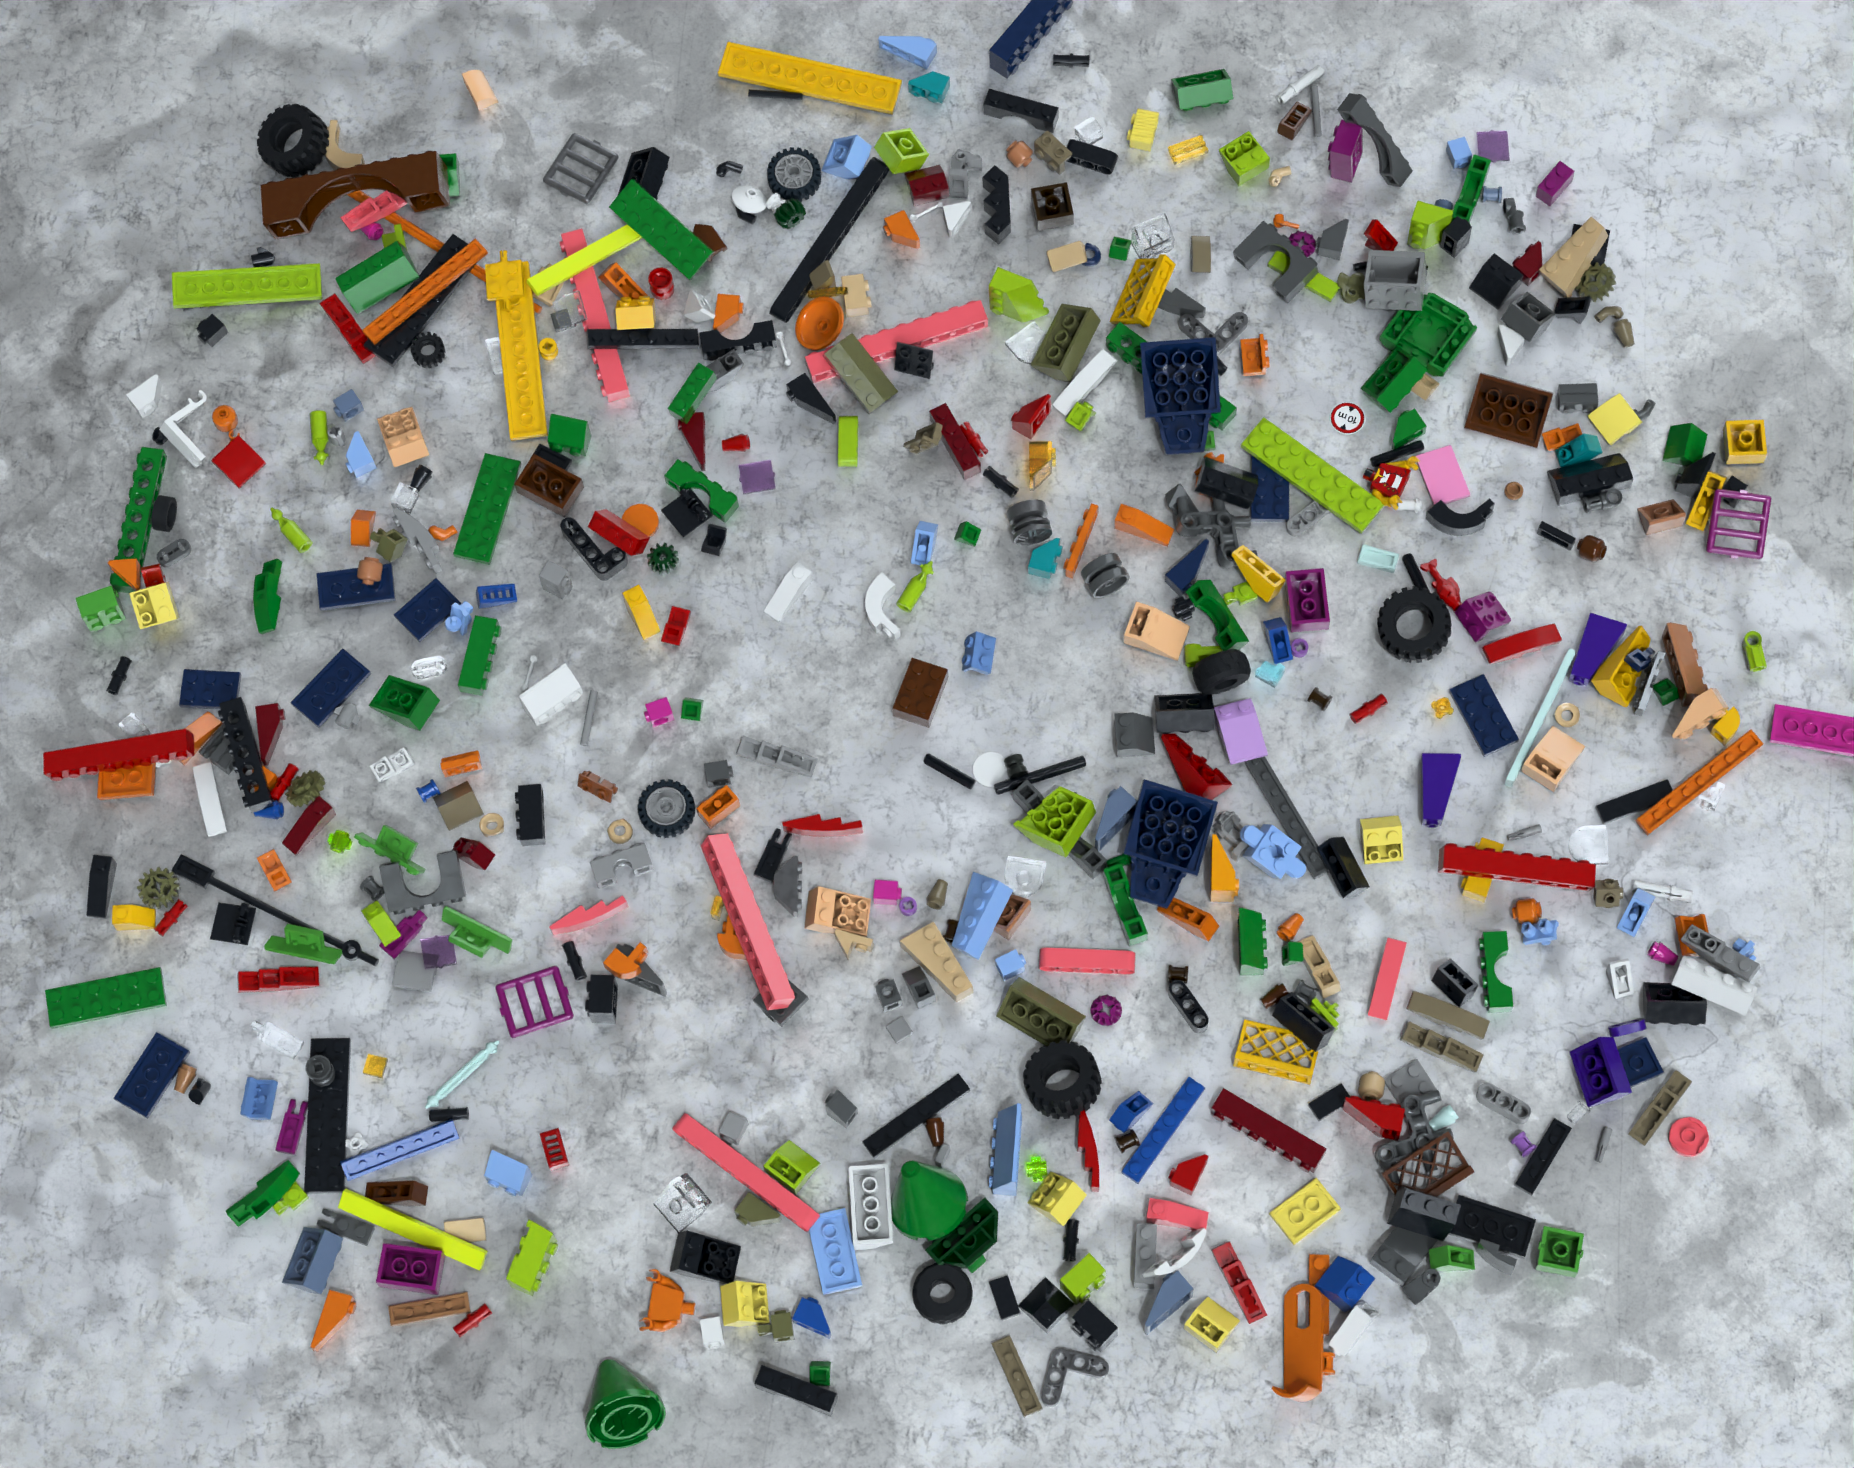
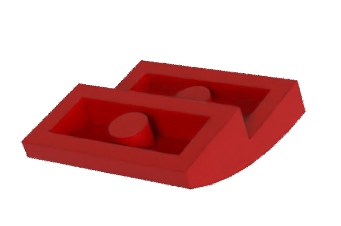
M239 435L211 460L239 489L266 465V462Z

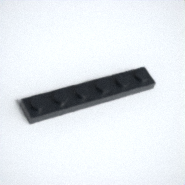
M587 329L588 349H698L699 347L698 329Z
M957 1074L862 1141L863 1145L875 1159L926 1123V1120L933 1118L970 1092V1088L962 1077Z

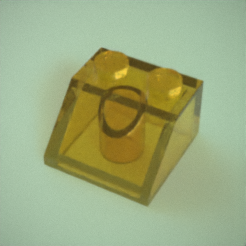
M1052 441L1029 442L1030 491H1034L1052 474V467H1056V448H1052Z

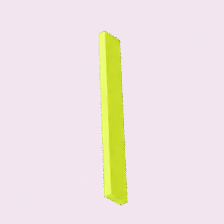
M627 224L527 279V284L536 296H539L642 239V237Z
M343 1190L338 1206L339 1209L427 1248L442 1251L444 1255L479 1271L483 1268L488 1253L487 1250L351 1190Z

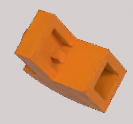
M727 915V921H723L722 932L725 934L717 933L720 948L730 958L747 960L738 937L735 935L730 917Z
M640 942L628 957L615 948L603 962L604 967L618 978H634L642 972L638 964H642L648 956L647 947Z

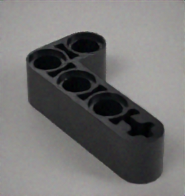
M568 517L561 521L560 527L564 538L597 578L603 581L609 580L627 566L628 559L625 551L615 547L604 555L575 519ZM579 540H585L583 544H577ZM590 554H597L594 558H588ZM617 556L623 557L619 561L614 560ZM602 567L608 568L604 572L599 571Z

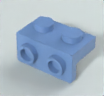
M977 631L968 635L964 642L965 654L962 658V671L973 670L985 675L991 674L996 638Z
M247 1077L240 1114L251 1120H271L278 1082Z

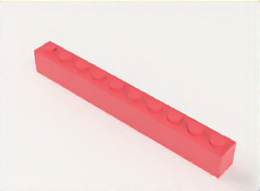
M582 228L561 234L563 241L559 242L562 252L566 251L567 257L587 247ZM593 266L570 278L571 284L575 283L576 289H573L575 299L580 300L581 305L577 306L580 316L584 315L585 321H582L585 332H587V329H611ZM594 349V353L591 355L594 364H598L599 367L596 370L598 380H602L604 384L600 386L603 397L607 396L608 402L630 397L617 349Z
M981 300L970 301L960 307H951L948 311L935 312L929 317L917 318L907 324L901 323L889 330L883 329L873 335H864L858 341L872 359L878 363L896 357L897 342L924 348L988 327V318ZM834 346L805 356L806 366L812 383L838 376L823 357Z
M728 833L708 835L701 844V848L766 1009L788 1008L795 999L794 991L782 967L780 957L774 947V942L760 913V908L757 906L753 891L748 884L747 876L735 852L733 842L730 840Z

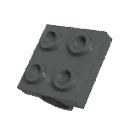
M790 980L788 981L794 991L795 999L788 1008L767 1010L761 994L753 1000L770 1020L777 1022L781 1027L809 1000L808 996Z

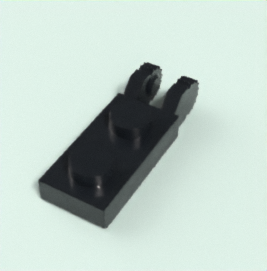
M778 828L775 830L771 840L768 841L754 872L755 877L770 883L774 880V874L778 871L792 838V834L787 833L783 843H777L781 835V829Z

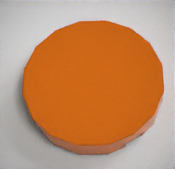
M646 504L632 505L622 515L624 521L649 537H652L658 530L659 519L657 512Z

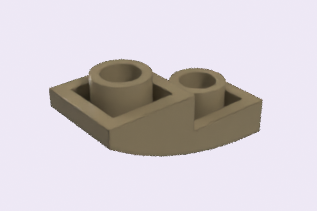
M1191 236V272L1211 273L1210 236Z

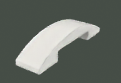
M1201 1228L1191 1231L1180 1241L1184 1249L1169 1262L1154 1263L1142 1274L1143 1277L1150 1278L1168 1274L1186 1265L1200 1249L1206 1235V1229Z

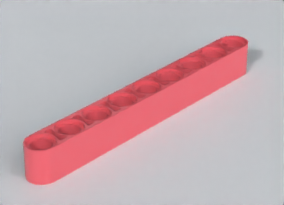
M684 1113L672 1127L673 1131L804 1231L808 1232L819 1219L820 1215L688 1114Z

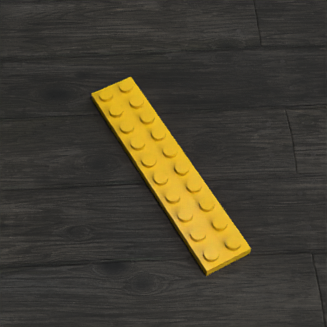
M727 42L718 71L719 77L787 92L803 93L805 96L893 115L902 85V80L732 42Z
M528 261L523 262L525 297L510 300L511 310H507V312L503 311V301L496 300L511 441L548 436L533 292L527 284V279L531 277Z

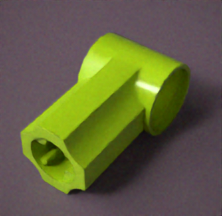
M1756 631L1748 632L1742 641V648L1746 654L1749 670L1753 672L1767 668L1761 644L1762 637ZM1753 639L1756 645L1749 644L1747 640Z
M1187 644L1184 646L1185 665L1187 667H1194L1197 662L1212 654L1221 652L1222 649L1220 646Z

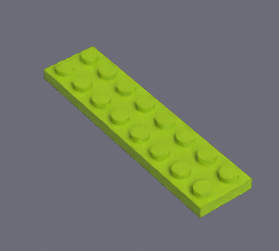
M320 263L172 272L173 307L178 309L322 300Z
M1264 417L1241 444L1242 449L1361 534L1384 507L1379 499Z

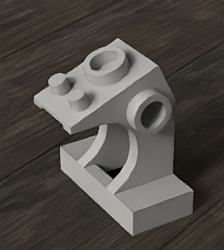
M958 149L952 156L951 169L949 171V197L968 199V171H982V158L979 155L975 156L968 151Z
M1234 811L1222 812L1215 818L1216 823L1212 827L1215 829L1214 833L1218 838H1224L1235 848L1231 852V858L1237 863L1243 857L1249 845L1242 841L1240 837L1235 840L1228 834L1233 828L1240 833L1243 828L1239 823L1241 819Z

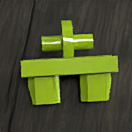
M1315 997L1309 1007L1335 1028V1032L1339 1025L1335 1020L1340 1016L1336 1011L1339 1005L1337 1003L1331 1005L1328 1001H1325L1322 1005Z

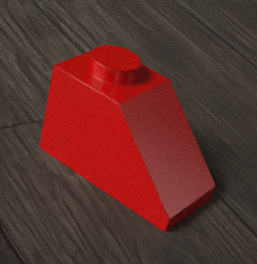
M1204 1154L1179 1163L1176 1169L1172 1168L1168 1177L1171 1180L1170 1186L1192 1196L1209 1156Z

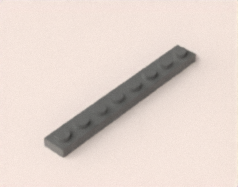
M1266 757L1244 761L1289 838L1301 846L1298 853L1314 880L1328 873L1329 870L1317 849L1318 844Z

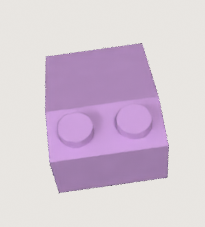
M1251 698L1214 707L1215 723L1230 765L1268 756Z

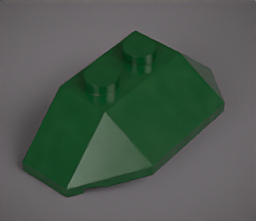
M983 1198L965 1214L963 1220L953 1231L938 1238L925 1251L938 1265L947 1263L967 1269L997 1243L998 1211L986 1198Z

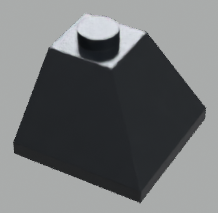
M1712 452L1687 466L1682 474L1678 473L1674 482L1677 484L1675 491L1696 500L1706 475L1711 469L1716 453Z
M1045 1277L1018 1307L1048 1334L1075 1304Z

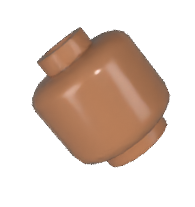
M1015 140L1006 149L1008 152L1006 155L1007 159L1016 168L1022 165L1026 167L1033 160L1031 158L1033 150L1024 141L1017 142Z
M364 557V560L359 561L357 577L363 580L362 584L374 585V582L381 580L382 563L379 562V559Z

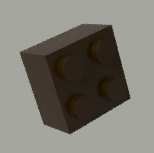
M1067 182L1031 188V201L1038 231L1074 225V213Z

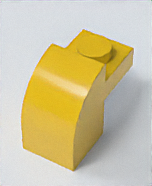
M1734 706L1729 711H1725L1726 715L1717 719L1718 722L1710 732L1724 746L1735 736L1740 724V716Z

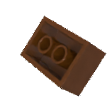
M535 454L532 455L514 484L518 494L564 518L584 488L582 478Z
M911 658L892 708L893 716L929 728L949 677L948 669Z

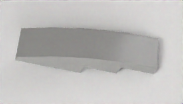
M744 735L741 737L736 755L752 761L812 777L818 760L782 745L779 747L763 740L759 742Z

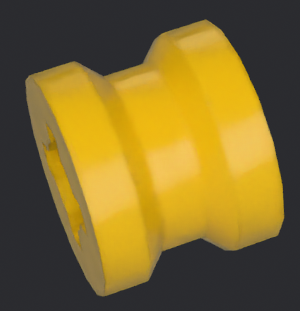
M544 338L540 341L538 348L541 357L547 361L555 359L558 355L555 340Z

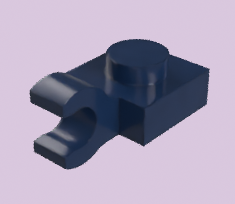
M1648 647L1643 652L1637 648L1629 653L1624 661L1631 668L1640 672L1652 662L1650 657L1655 654V651L1651 647Z

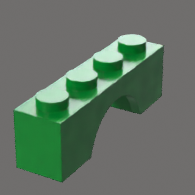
M1473 155L1462 191L1453 209L1452 221L1459 216L1470 223L1490 169V159Z
M677 459L664 475L666 484L678 492L684 488L686 490L691 488L707 493L710 497V512L724 523L728 521L739 507L737 496L734 493L726 492L716 481L711 482L703 472L695 471L686 461L682 462Z
M1198 580L1186 591L1194 606L1204 611L1214 622L1217 629L1215 639L1222 651L1230 649L1240 650L1249 642L1211 580Z
M1122 863L1103 869V877L1129 947L1147 941L1148 932L1134 900L1130 898L1129 882Z
M1507 931L1483 932L1482 937L1478 940L1479 950L1483 951V957H1480V967L1484 969L1485 976H1482V988H1486V995L1483 996L1484 1007H1487L1488 1013L1512 1012V987L1501 983L1496 977L1494 970L1495 963L1507 955Z

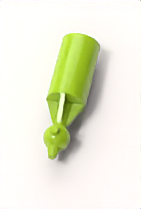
M317 410L310 413L311 440L318 451L316 456H314V460L317 459L320 465H323L326 458L329 457V454L324 452L328 442L327 415L325 411Z
M273 507L270 508L272 518L279 521L280 530L299 553L306 552L313 544L311 539L293 520L283 517L281 510Z
M932 561L924 565L921 564L922 572L911 578L896 603L901 610L910 613L926 588L927 575H933L934 573Z

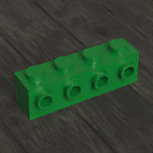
M475 615L458 682L460 692L483 696L484 690H487L489 682L487 675L488 672L491 673L493 661L491 659L492 655L496 654L497 644L495 643L497 637H500L502 630L497 619Z

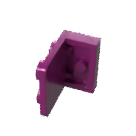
M1490 591L1466 599L1454 612L1475 642L1481 641L1490 630L1509 624L1511 621L1508 613Z

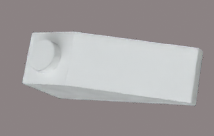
M796 562L785 575L764 609V613L779 623L813 581L812 572Z

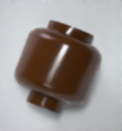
M1587 535L1584 539L1579 540L1577 549L1581 558L1597 562L1604 558L1607 546H1605V542L1602 539Z

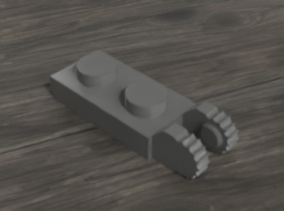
M323 1208L322 1214L335 1220L333 1225L323 1220H318V1226L330 1230L331 1233L368 1246L375 1230L374 1226Z

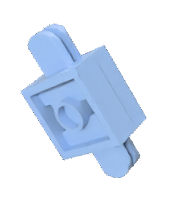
M1263 824L1258 829L1254 825H1246L1241 829L1240 838L1249 845L1243 857L1271 878L1281 879L1285 873L1290 877L1300 878L1305 874L1306 865L1296 857L1301 846L1275 826Z

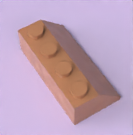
M1670 622L1665 626L1662 640L1675 685L1678 688L1681 706L1684 707L1691 705L1694 698L1707 691L1708 687L1706 684H1703V670L1697 663L1698 653L1692 646L1693 636L1691 631L1688 632L1687 625Z

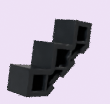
M994 165L982 177L983 188L990 193L983 200L984 211L991 216L985 223V234L999 245L1011 233L1008 175Z

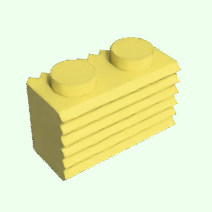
M1138 108L1137 113H1133L1131 119L1133 128L1132 130L1129 129L1127 140L1130 141V148L1151 151L1159 121V112Z

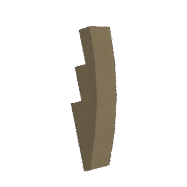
M1416 991L1412 992L1406 1008L1438 1025H1445L1460 1033L1465 1032L1479 1040L1484 1039L1490 1023L1489 1020Z
M1412 1022L1406 1023L1400 1041L1472 1072H1477L1484 1055L1451 1037L1446 1038L1430 1029L1425 1030Z
M1675 1070L1629 1132V1135L1645 1146L1692 1081Z

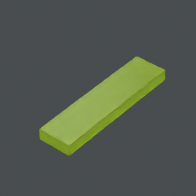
M1276 251L1269 261L1268 267L1283 275L1288 270L1291 260L1286 254ZM1320 273L1305 286L1306 289L1329 302L1333 300L1340 289L1336 282Z

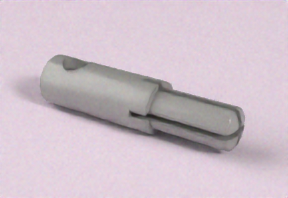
M1540 824L1509 834L1507 838L1508 841L1526 838L1542 833Z
M1609 1127L1603 1128L1598 1145L1599 1149L1595 1161H1599V1163L1603 1160L1612 1133V1129Z

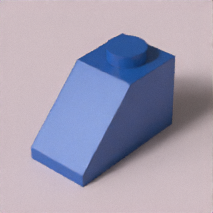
M1282 617L1264 621L1266 640L1274 664L1293 660L1287 625Z
M1138 1091L1119 1105L1109 1121L1117 1129L1125 1133L1139 1121L1154 1103Z
M802 1297L792 1318L793 1323L830 1339L831 1332L821 1305L818 1304L819 1301L811 1297L807 1299Z

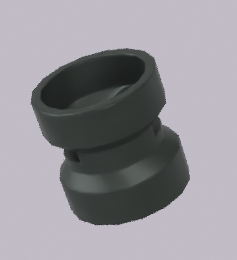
M1014 754L1004 759L1005 766L1009 769L1008 775L1010 779L1028 773L1026 766L1023 765L1024 759L1021 754Z

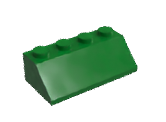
M395 241L335 279L343 295L359 315L417 280L420 276L406 248L398 241Z

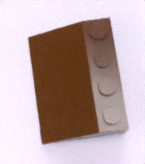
M1481 372L1464 428L1537 448L1554 393Z

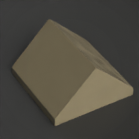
M468 781L433 797L449 831L484 815Z

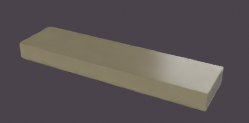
M1010 1335L991 1343L1023 1417H1028L1043 1410Z

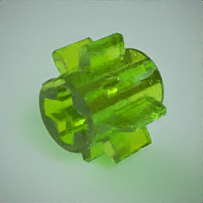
M336 830L334 834L330 833L327 840L328 845H331L330 850L341 854L344 853L345 849L350 850L352 841L349 838L350 835L341 830Z
M1040 1156L1031 1157V1162L1026 1163L1027 1177H1033V1182L1043 1181L1042 1176H1047L1046 1161H1041Z

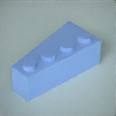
M973 872L952 947L967 956L979 960L1013 890L998 880Z

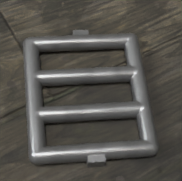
M573 133L545 174L543 182L560 190L561 194L566 197L570 195L588 204L619 156L602 147L600 142L596 140L592 142ZM575 142H578L610 159L605 166H602L572 151L571 148ZM568 156L600 172V174L594 181L561 163ZM558 170L591 188L584 195L552 179V177Z

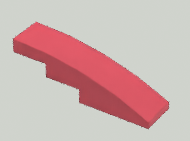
M386 190L373 200L369 197L340 218L347 228L353 232L390 215L408 203L398 195Z
M623 895L607 906L603 901H600L587 911L581 905L549 927L553 935L574 932L607 920L629 906Z
M1387 938L1368 1012L1369 1016L1387 1020L1407 942Z

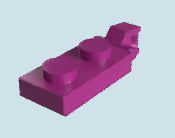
M418 910L413 917H405L396 926L401 936L387 946H384L381 942L380 948L395 959L423 928L422 925L427 920V916Z

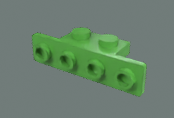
M383 825L377 840L363 832L357 833L354 836L355 839L359 840L358 843L360 845L371 847L377 855L386 856L391 859V863L400 861V865L407 868L406 871L412 875L422 874L426 870L411 861L418 843L388 825Z
M447 906L444 907L442 921L455 927V930L449 936V942L483 958L491 946L509 954L513 941L511 938Z
M287 924L284 928L285 938L273 935L264 945V949L267 951L328 964H336L342 955L341 949L325 946L323 931Z

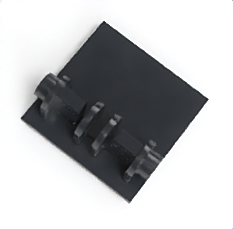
M897 342L894 370L930 379L931 370L934 367L932 362L933 350Z
M691 488L689 490L682 489L679 492L681 495L661 509V512L683 538L713 517L712 513Z
M218 902L210 940L248 945L256 908L249 907L245 903H241V906Z

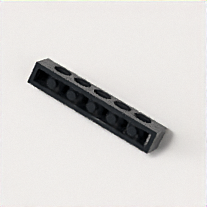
M242 697L219 703L221 710L218 711L220 721H224L226 726L223 728L225 738H229L230 745H227L230 756L234 755L235 762H232L235 773H239L240 776L237 782L240 791L244 790L245 796L242 797L245 808L249 807L251 813L273 807V801ZM233 719H239L237 723L231 724V721ZM238 736H244L242 740L236 741V738ZM243 753H249L246 758H240ZM248 770H254L251 775H245ZM253 787H259L256 792H250Z

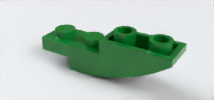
M279 559L265 562L262 573L255 575L253 603L256 624L260 634L274 631L277 625L281 597L276 594L282 561Z
M287 1160L256 1183L258 1188L226 1210L227 1215L238 1227L253 1216L257 1220L284 1196L300 1175L299 1171Z

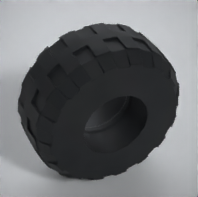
M1230 649L1212 654L1197 662L1193 668L1192 675L1197 689L1205 695H1212L1229 691L1245 683L1250 677L1251 668L1245 653L1238 649Z
M934 1263L924 1268L918 1274L913 1285L912 1296L916 1309L924 1318L932 1323L947 1324L957 1321L966 1314L972 1302L973 1290L968 1276L961 1268L944 1263V1265ZM941 1283L948 1284L955 1290V1294L949 1302L938 1303L930 1296L932 1289Z

